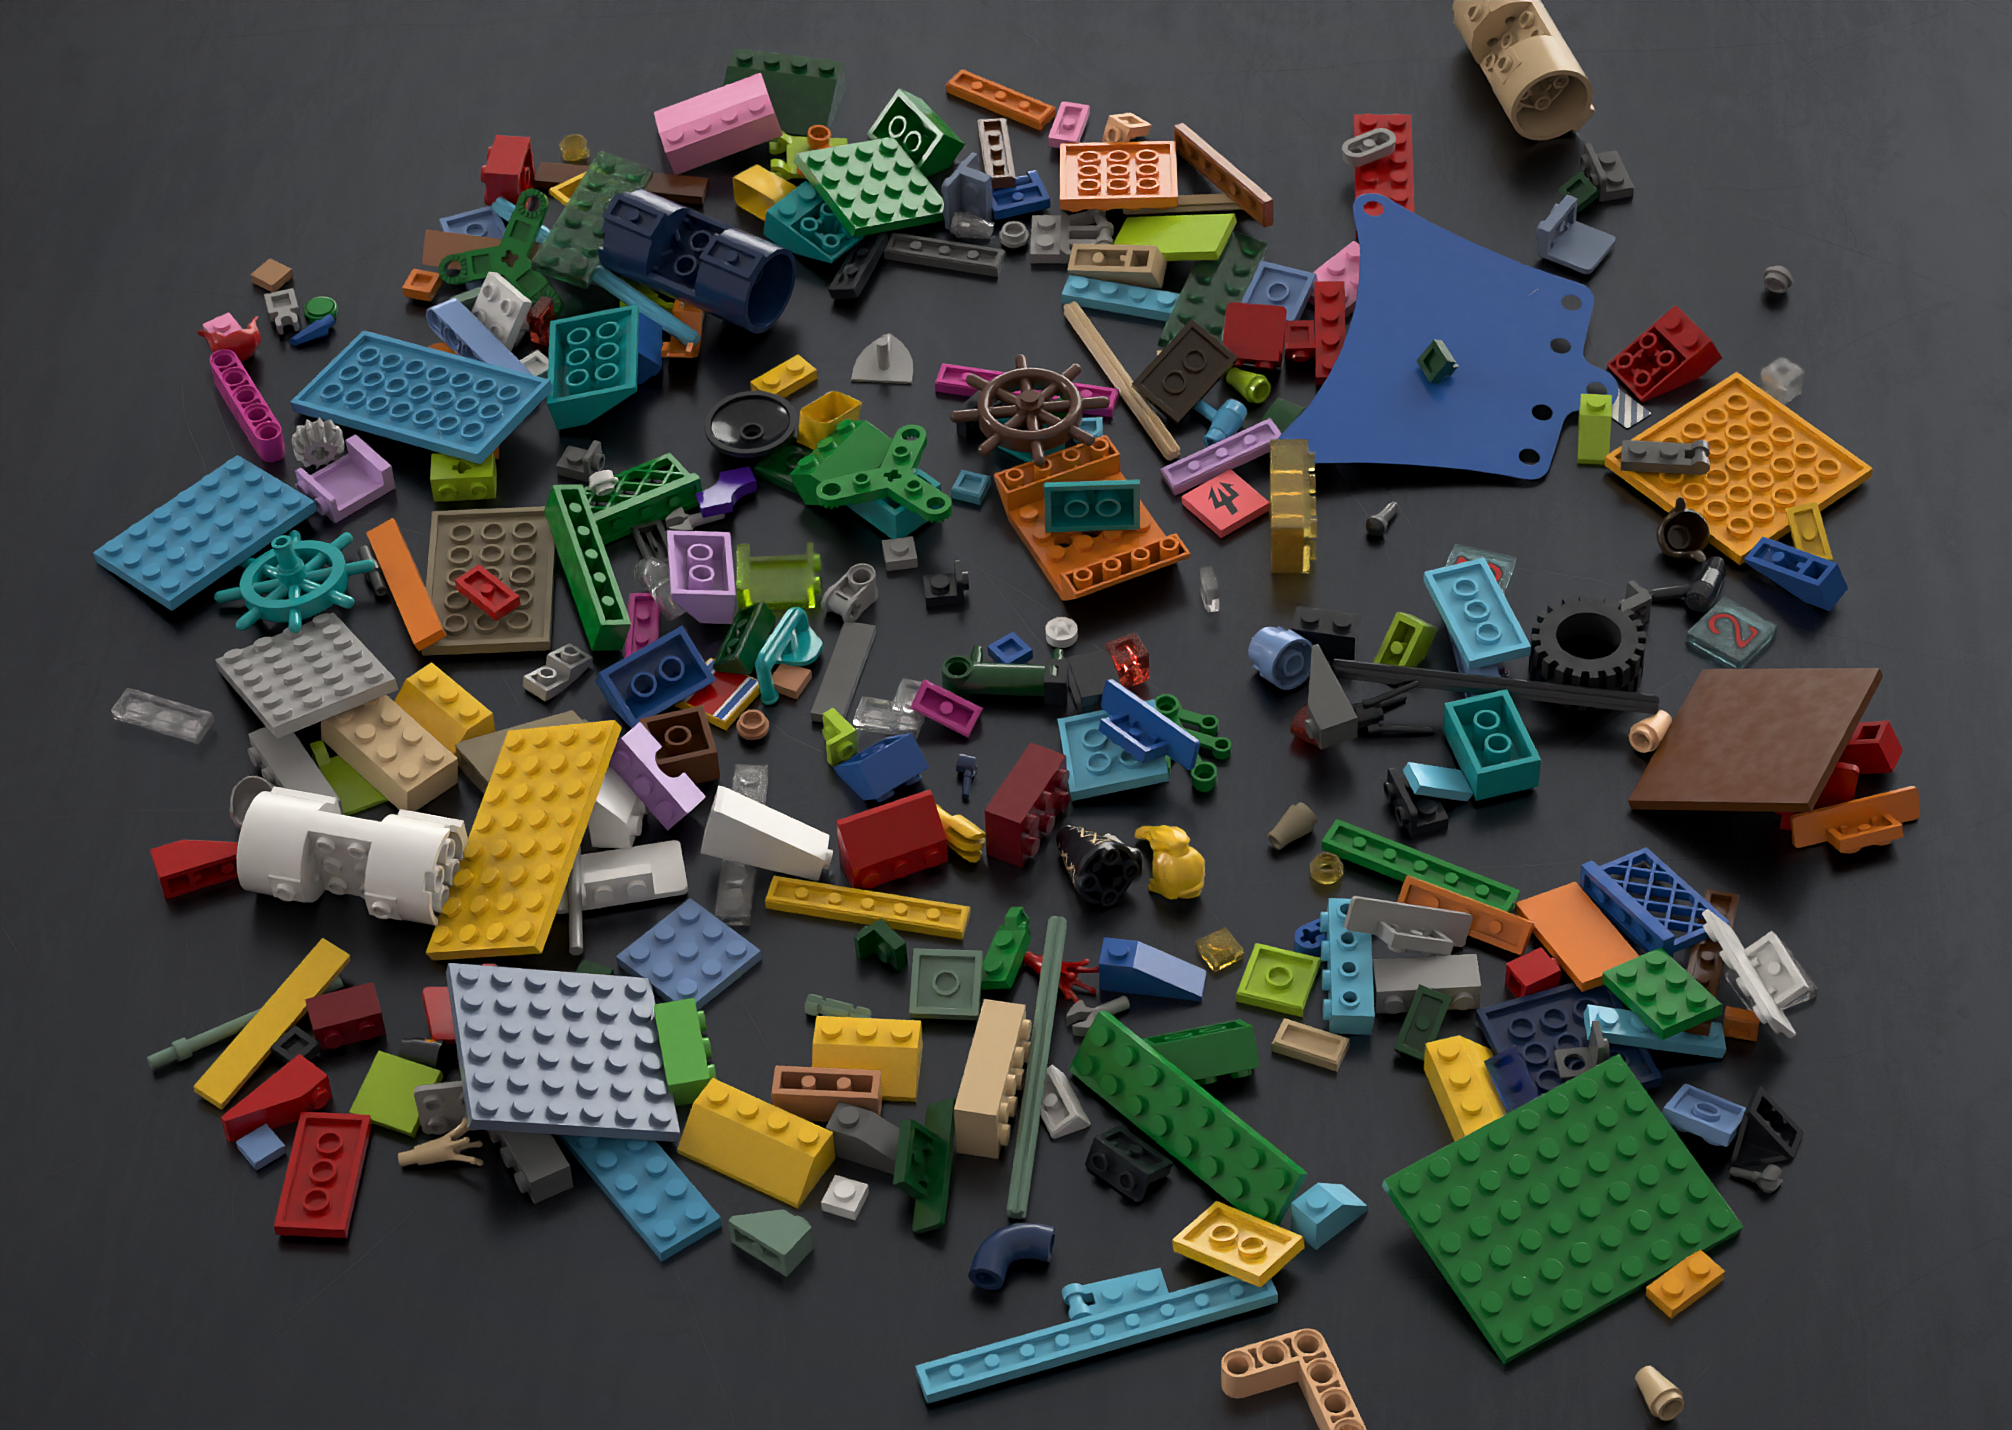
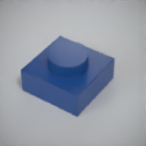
M1014 632L987 646L988 656L996 663L1024 664L1033 659V649Z

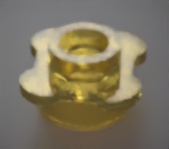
M570 134L564 137L559 144V148L563 150L562 158L569 161L588 157L590 150L586 148L587 140L579 134Z

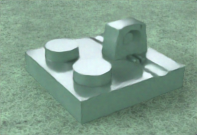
M914 948L909 1006L910 1018L979 1020L983 951Z

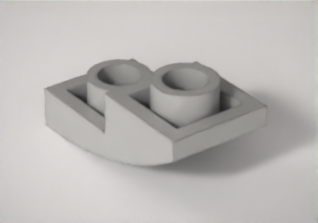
M569 643L547 654L545 666L523 676L522 687L542 700L547 701L579 678L591 665L593 657Z

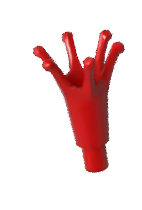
M1028 951L1025 953L1023 963L1034 968V971L1040 975L1043 955L1039 956ZM1088 959L1079 962L1062 961L1058 987L1064 993V998L1066 1000L1072 998L1075 1003L1079 1001L1071 989L1074 985L1095 994L1096 989L1080 981L1078 974L1099 973L1098 966L1094 968L1083 967L1089 964L1090 961Z

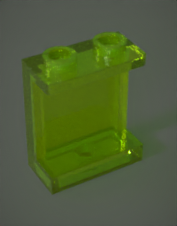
M807 542V554L759 557H751L750 544H737L738 608L742 609L760 601H765L770 610H786L792 607H801L802 609L815 608V595H821L820 576H815V573L821 572L820 553L814 554L813 542Z

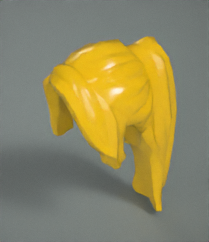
M1167 825L1142 826L1136 829L1135 838L1149 841L1154 852V859L1152 861L1153 878L1149 879L1150 883L1147 885L1149 891L1159 893L1168 899H1189L1199 896L1205 881V860L1195 848L1189 846L1190 838L1186 832L1177 826L1170 827Z

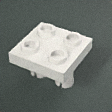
M488 272L471 313L510 352L520 331L536 332L540 327V318L535 313H528L532 302L500 274Z

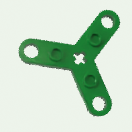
M531 188L526 189L518 197L514 212H512L499 246L447 255L439 263L438 271L440 277L451 285L483 281L488 272H497L502 277H506L512 286L532 302L530 308L539 318L549 321L556 319L561 314L563 301L529 258L549 207L546 195L537 189ZM537 196L541 202L539 209L536 212H528L526 209L527 200L530 197ZM510 252L518 256V260L514 261L513 267L504 262V259L509 258ZM459 262L462 269L460 271L461 274L455 278L449 277L447 274L449 264ZM546 297H552L555 303L553 311H550V313H543L540 309V303Z
M906 425L898 429L880 468L822 481L816 487L817 502L826 509L828 507L830 509L836 507L837 509L844 504L851 503V505L889 497L914 514L921 515L925 521L928 522L930 520V523H934V521L939 523L940 520L944 522L945 519H949L953 512L949 496L915 475L922 458V453L925 446H927L926 431L919 425ZM911 436H913V438H915L916 436V440L906 441L907 437H909L910 439ZM830 490H832V492L834 493L835 490H836V493H838V494L833 495V496H828V495H827V492H828V493H831ZM935 504L936 507L937 504H939V507H941L942 505V508L932 510L930 509V506L933 507V505Z

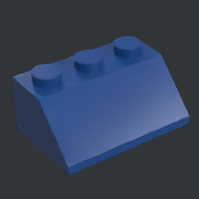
M680 626L599 672L595 682L611 708L633 728L639 723V719L660 714L714 683L716 679L684 627Z

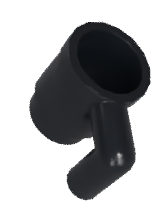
M414 1037L413 1039L404 1038L399 1047L398 1057L443 1073L448 1061L449 1048L444 1040L435 1041L420 1037Z

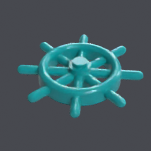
M294 530L288 536L282 535L273 539L271 542L273 549L256 559L249 557L239 564L240 567L246 569L241 577L240 587L218 591L215 593L214 599L217 603L244 599L249 611L237 620L236 628L239 631L247 630L257 620L262 619L276 623L289 622L290 632L299 633L302 628L303 619L315 616L333 604L347 609L354 606V599L343 594L348 586L349 576L373 571L375 569V562L371 559L346 564L341 551L353 541V536L348 532L343 533L329 544L314 540L301 541L300 533ZM324 565L330 566L329 568L320 569ZM268 593H270V594H269L268 596H266L265 598L262 597V596H260V595H263V594H268Z

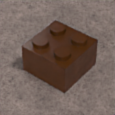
M703 705L639 719V722L643 724L662 746L655 754V761L658 768L665 775L677 778L685 772L694 784L720 779L718 753Z

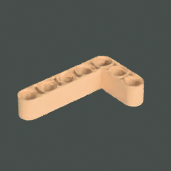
M1309 1328L1301 1329L1234 1349L1226 1353L1222 1358L1221 1386L1226 1395L1237 1399L1245 1398L1298 1381L1320 1430H1366L1326 1341L1318 1331Z

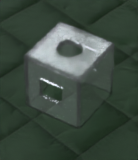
M1780 357L1762 370L1760 389L1783 405H1786L1802 393L1805 371L1786 358Z

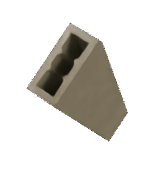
M571 710L465 740L455 745L458 764L461 770L485 794L508 730L589 722L586 719L581 720Z

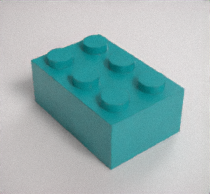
M1507 689L1444 703L1443 732L1473 792L1475 801L1539 786L1541 758Z

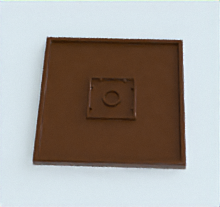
M1880 668L1702 669L1627 800L1631 809L1812 812L1883 678Z

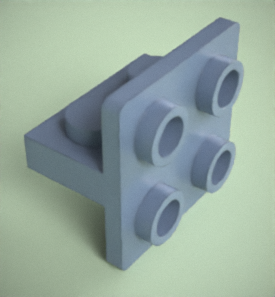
M972 152L965 161L960 162L957 170L950 177L946 178L942 184L941 192L944 199L942 213L945 219V228L948 230H952L961 218L988 227L993 221L991 175L979 171L978 154Z

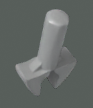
M680 507L665 519L666 529H669V531H693L696 526L723 519L725 514L704 518L701 512L692 515L685 514L683 508Z
M1121 996L1095 1008H1089L1085 1006L1081 999L1067 1013V1026L1078 1020H1085L1074 1024L1072 1027L1073 1035L1086 1036L1098 1011H1107L1114 1015L1128 1009L1130 1002L1126 996Z

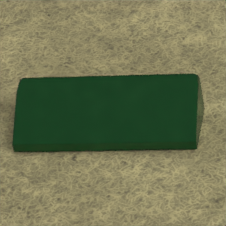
M760 601L738 610L713 663L712 668L715 671L743 675L752 673L758 654L765 645L776 620L765 601Z

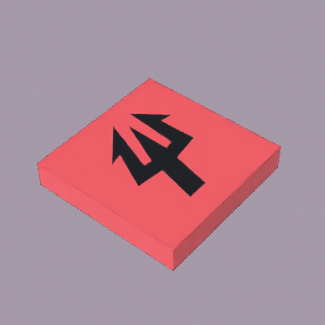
M1231 469L1182 496V505L1220 538L1270 511V502Z

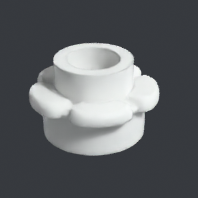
M612 470L599 471L588 478L590 482L588 488L591 492L597 493V496H604L614 492V486L618 483V478L614 477Z

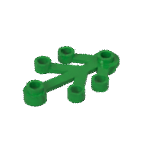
M1162 694L1154 699L1156 710L1198 739L1200 747L1211 749L1213 756L1217 759H1226L1231 756V741L1226 737H1213L1219 731V720L1216 716L1202 715L1182 709L1178 699L1170 694ZM1181 722L1199 726L1200 732L1184 728ZM1198 754L1195 768L1191 769V783L1198 791L1208 792L1217 784V768L1210 762L1202 761ZM1165 755L1168 774L1170 775L1172 758Z

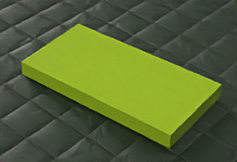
M1234 214L1127 217L1113 245L1157 246L1166 261L1218 260L1237 221Z

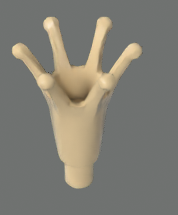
M464 1118L459 1126L441 1138L417 1145L413 1150L398 1153V1160L401 1167L416 1163L420 1166L444 1161H464L482 1166L483 1161L481 1159L460 1154L465 1149L481 1147L482 1142L479 1140L469 1143V1137H464V1139L457 1141L460 1136L470 1130L468 1120Z

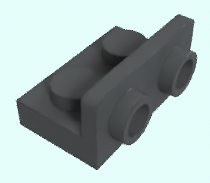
M1585 143L1583 155H1580L1579 158L1580 168L1582 172H1586L1588 180L1600 193L1599 201L1632 197L1634 195V186L1617 150L1596 154L1591 143Z

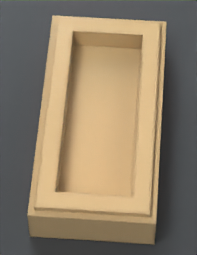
M1284 1018L1272 1042L1271 1051L1337 1072L1349 1048L1350 1039Z

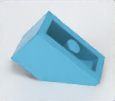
M1317 1183L1291 1202V1229L1303 1236V1239L1317 1250L1367 1212L1368 1206L1344 1185Z

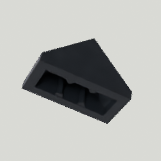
M1761 1085L1754 1088L1744 1112L1728 1170L1731 1167L1745 1168L1793 1159L1804 1134V1131Z

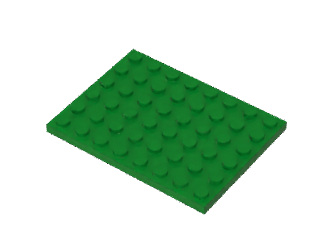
M1620 1054L1389 1176L1382 1183V1187L1503 1364L1510 1362L1657 1280L1695 1252L1702 1250L1705 1253L1739 1234L1743 1229V1225Z

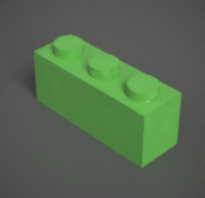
M695 998L654 1004V1014L668 1091L673 1093L675 1106L692 1104L712 1078L717 1080L714 1064L707 1065L706 1061L707 1058H712L709 1037L702 1038L701 1032L707 1031L704 1010L697 1011Z

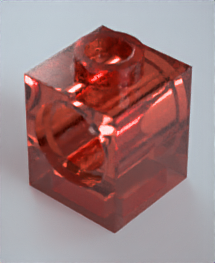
M1135 632L1105 643L1106 650H1109L1121 685L1127 689L1149 680V652Z

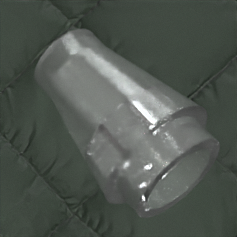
M962 210V212L955 211L950 234L956 235V238L991 240L994 223L966 210Z

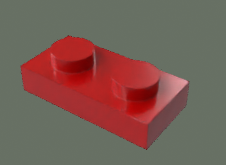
M480 564L454 580L456 590L495 621L521 605L520 596Z

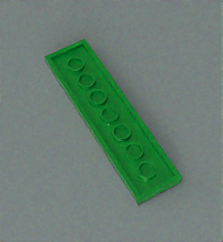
M1098 1011L1068 1070L1238 1210L1280 1226L1308 1173L1109 1012Z

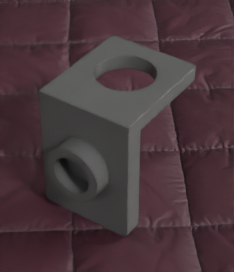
M1599 1020L1592 1021L1589 1047L1554 1051L1560 1081L1571 1080L1603 1063L1604 1059H1609L1608 1039L1603 1038ZM1577 1057L1583 1060L1585 1066L1581 1070L1574 1071L1568 1069L1564 1062L1568 1058Z

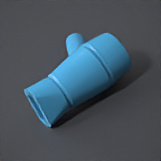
M1232 399L1227 400L1218 411L1203 400L1194 407V410L1212 422L1209 431L1203 437L1206 448L1234 435L1241 428L1247 415L1245 406L1239 401Z

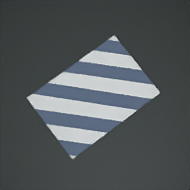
M1618 389V397L1612 405V418L1628 429L1652 414Z

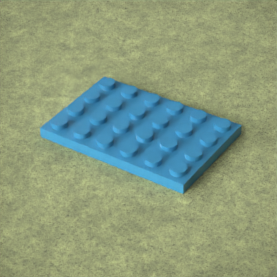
M237 455L209 475L204 476L185 491L179 493L163 506L155 509L136 524L130 526L129 529L114 539L106 542L105 545L94 551L93 555L98 564L172 611L270 544L273 539L283 535L317 511L315 501Z

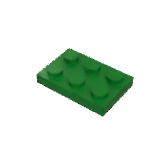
M1661 947L1602 972V983L1662 1040L1722 1015V1004Z

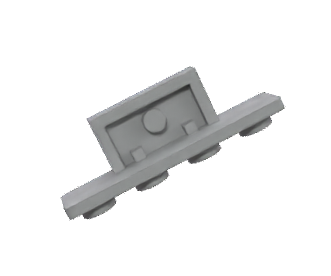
M1353 896L1344 922V928L1348 931L1377 935L1387 944L1386 947L1389 950L1397 953H1406L1408 949L1415 950L1420 955L1426 957L1436 956V954L1451 955L1453 946L1463 947L1465 945L1473 916L1466 912Z

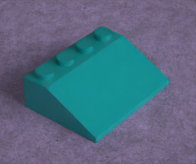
M638 304L550 321L548 379L551 381L553 390L547 395V406L557 430L586 425L637 392Z

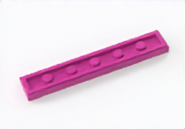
M942 363L935 381V391L972 396L978 390L966 383V377L969 374H975L990 382L1005 372ZM1074 383L1082 398L1106 396L1110 400V405L1107 408L1084 410L1083 413L1113 418L1119 399V389ZM1016 391L1012 394L1018 396L1021 394V391ZM1055 395L1050 401L1058 399L1060 397Z

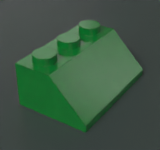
M900 88L866 134L871 140L894 137L925 177L949 168L966 145L921 98Z
M845 419L835 426V430L827 438L819 441L816 445L817 448L810 455L802 458L798 462V466L789 475L805 505H820L817 502L816 496L818 484L828 479L880 468L893 440L866 420ZM830 490L831 493H828V492H827V495H828V496H833V495L838 494V493H836V490H835L834 493L832 492V490Z
M1240 1019L1141 1038L1193 1081L1196 1080L1198 1085L1214 1083L1217 1081V1076L1229 1073L1231 1078L1245 1077L1251 1075V1069L1260 1067L1253 1026Z

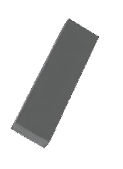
M894 232L891 233L889 243L884 250V259L995 277H998L1006 258L1005 250Z
M844 621L810 713L811 721L823 722L822 713L831 708H834L844 719L846 718L876 635L875 625Z

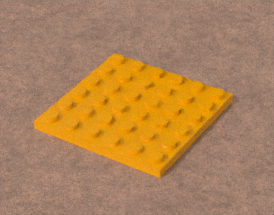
M1735 372L1631 439L1634 441L1689 444L1696 440H1705L1710 445V454L1708 456L1710 469L1706 474L1621 471V446L1606 455L1604 463L1607 468L1668 513L1671 509L1675 508L1676 500L1679 497L1684 498L1686 509L1697 511L1707 521L1710 530L1709 543L1738 565L1745 562L1744 558L1762 537L1777 541L1790 532L1785 513L1786 508L1817 501L1819 510L1822 511L1870 479L1873 468L1738 372Z

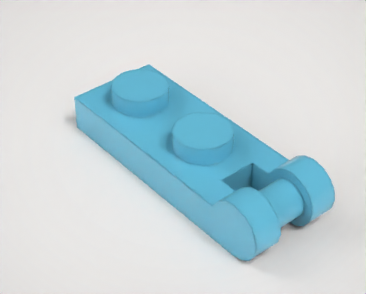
M1161 1268L1086 1285L1072 1283L1062 1289L1064 1302L1070 1306L1068 1311L1070 1321L1169 1293ZM1090 1301H1093V1303H1094V1305H1090V1306H1088L1087 1304H1084V1303L1090 1302Z

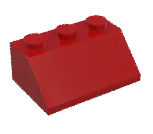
M930 789L836 821L840 866L852 888L862 890L874 888L882 883L903 878L909 874L930 867H936L948 861L947 838Z

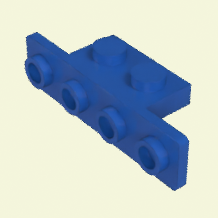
M1109 679L1105 681L1100 707L1112 716L1100 720L1099 732L1142 763L1167 755L1187 770L1195 768L1200 747L1198 739L1115 680Z

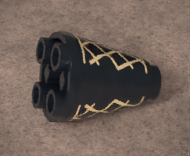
M1075 825L1064 826L1056 836L1058 851L1078 893L1088 902L1102 904L1105 907L1114 905L1118 897L1128 889L1131 882L1140 873V866L1136 863L1135 855L1122 843Z

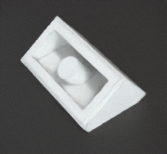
M1051 1065L1046 1070L1040 1116L1051 1137L1055 1139L1084 1129L1091 1125L1065 1074Z

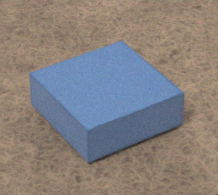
M267 1124L236 1141L238 1150L256 1171L286 1153L285 1145Z

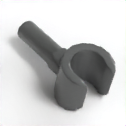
M1773 1164L1768 1165L1762 1173L1731 1167L1729 1171L1731 1176L1757 1182L1759 1188L1766 1193L1775 1191L1783 1182L1782 1179L1778 1178L1782 1174V1170Z

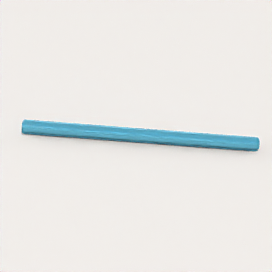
M498 197L496 202L492 204V209L509 222L516 206L505 198ZM541 226L536 239L538 243L547 245L548 250L627 305L638 304L639 312L660 324L664 331L686 346L687 343H694L695 347L700 342L701 337L694 329L609 270L603 268L596 261L547 227Z

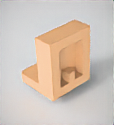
M1132 113L1109 115L1102 142H1129L1130 139L1149 135L1151 124Z

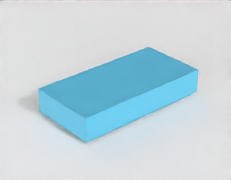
M1408 762L1403 769L1414 794L1467 802L1473 795L1461 770Z

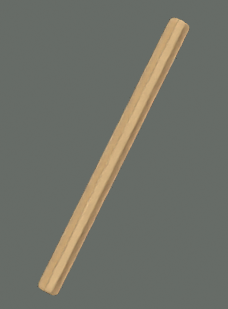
M1074 301L1070 304H1065V317L1115 388L1119 389L1120 395L1162 455L1168 461L1179 458V445L1148 401L1131 388L1133 380L1080 305Z

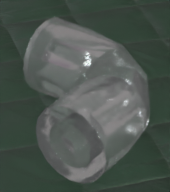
M654 557L640 560L634 568L635 581L639 586L650 592L666 621H671L686 613L687 611L671 599L669 566L662 560Z

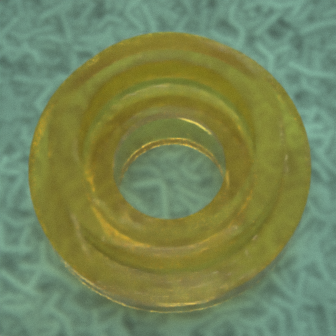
M1320 853L1310 864V875L1319 883L1332 884L1339 881L1343 876L1344 866L1339 857L1333 853Z

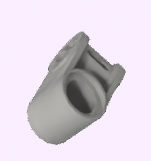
M861 563L852 566L840 580L825 592L821 602L822 609L842 616L843 621L855 622L861 613L878 598L877 579L874 568L871 565Z

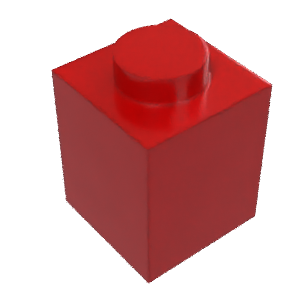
M1540 947L1506 963L1505 986L1515 999L1558 987L1562 974L1560 965L1555 958H1550L1543 948Z

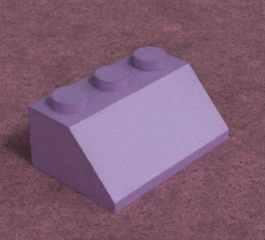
M667 530L671 599L700 623L732 624L736 593L730 532Z

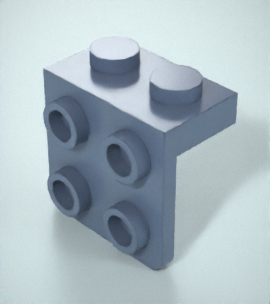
M1566 195L1559 204L1554 205L1545 221L1542 220L1538 224L1535 236L1538 238L1536 255L1578 272L1590 274L1613 248L1616 238L1613 235L1577 222L1578 198Z

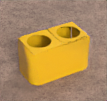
M757 164L733 177L735 202L741 208L764 221L766 211L797 188L795 185Z
M832 391L800 410L797 442L815 450L817 443L827 438L835 430V426L845 419L859 420L862 402L841 392Z

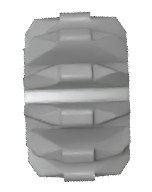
M320 417L315 422L307 419L305 426L298 425L296 433L292 435L291 440L297 460L302 461L305 467L313 464L316 469L322 464H331V460H338L345 448L343 433L340 427L335 426L331 419L323 422Z

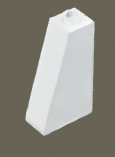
M718 786L705 827L700 853L818 881L822 869L828 870L830 867L833 850L827 849L830 835L726 787Z

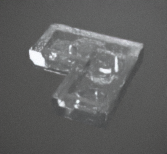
M902 678L894 701L862 696L853 718L854 728L890 735L912 733L914 738L917 739L925 716L910 709V706L922 681Z

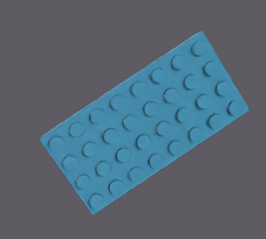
M363 330L290 401L293 412L315 418L320 417L325 421L331 419L333 423L481 464L553 390L549 379Z

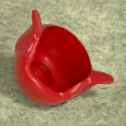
M258 316L252 319L247 329L234 331L227 336L220 332L197 331L199 336L206 339L213 353L217 350L229 349L237 355L240 362L251 358L261 342L260 332L256 325Z

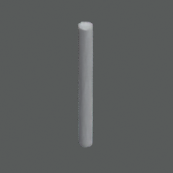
M581 846L568 878L569 952L572 955H580L583 952Z

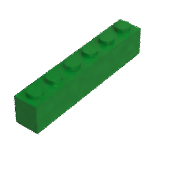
M552 485L544 513L591 650H622L631 627V621L583 485Z

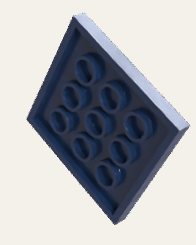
M1573 982L1476 1010V1020L1520 1106L1569 1081H1560L1554 1051L1589 1047L1590 1040H1587L1584 1012L1587 1005L1625 1010L1620 999L1604 984L1582 992ZM1609 1043V1059L1620 1054L1645 1090L1661 1086L1662 1076L1646 1048ZM1577 1057L1568 1058L1564 1062L1568 1069L1574 1071L1581 1070L1585 1066L1583 1060Z

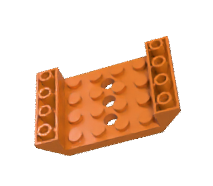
M1107 435L1096 438L1092 446H1086L1081 443L1047 455L1042 466H1036L1033 461L994 474L1008 521L1062 601L1077 599L1190 558L1189 550L1177 533L1165 536L1141 500L1140 529L1045 532L1044 483L1126 480L1120 472V453ZM1094 533L1099 536L1092 538L1086 534ZM1065 543L1069 544L1070 546L1063 548L1058 544Z

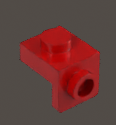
M1314 320L1286 321L1284 359H1291L1293 362L1299 363L1315 359Z

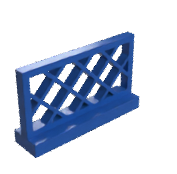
M1647 847L1601 866H1598L1593 861L1581 865L1579 886L1600 911L1645 953L1661 947L1673 958V953L1710 938L1703 928L1704 924L1695 923V918L1705 919L1702 913L1707 909L1727 925L1730 924L1721 913ZM1645 861L1652 867V870L1632 866ZM1609 875L1625 876L1624 881L1614 880ZM1630 877L1649 879L1648 885L1629 882ZM1654 880L1668 882L1673 887L1654 886L1653 882ZM1627 892L1645 894V900L1633 898ZM1650 895L1670 898L1669 903L1650 901ZM1674 899L1690 901L1693 907L1674 904ZM1648 911L1667 913L1666 918L1654 917ZM1671 914L1691 917L1690 922L1671 920L1670 917ZM1669 930L1688 933L1675 939V936Z

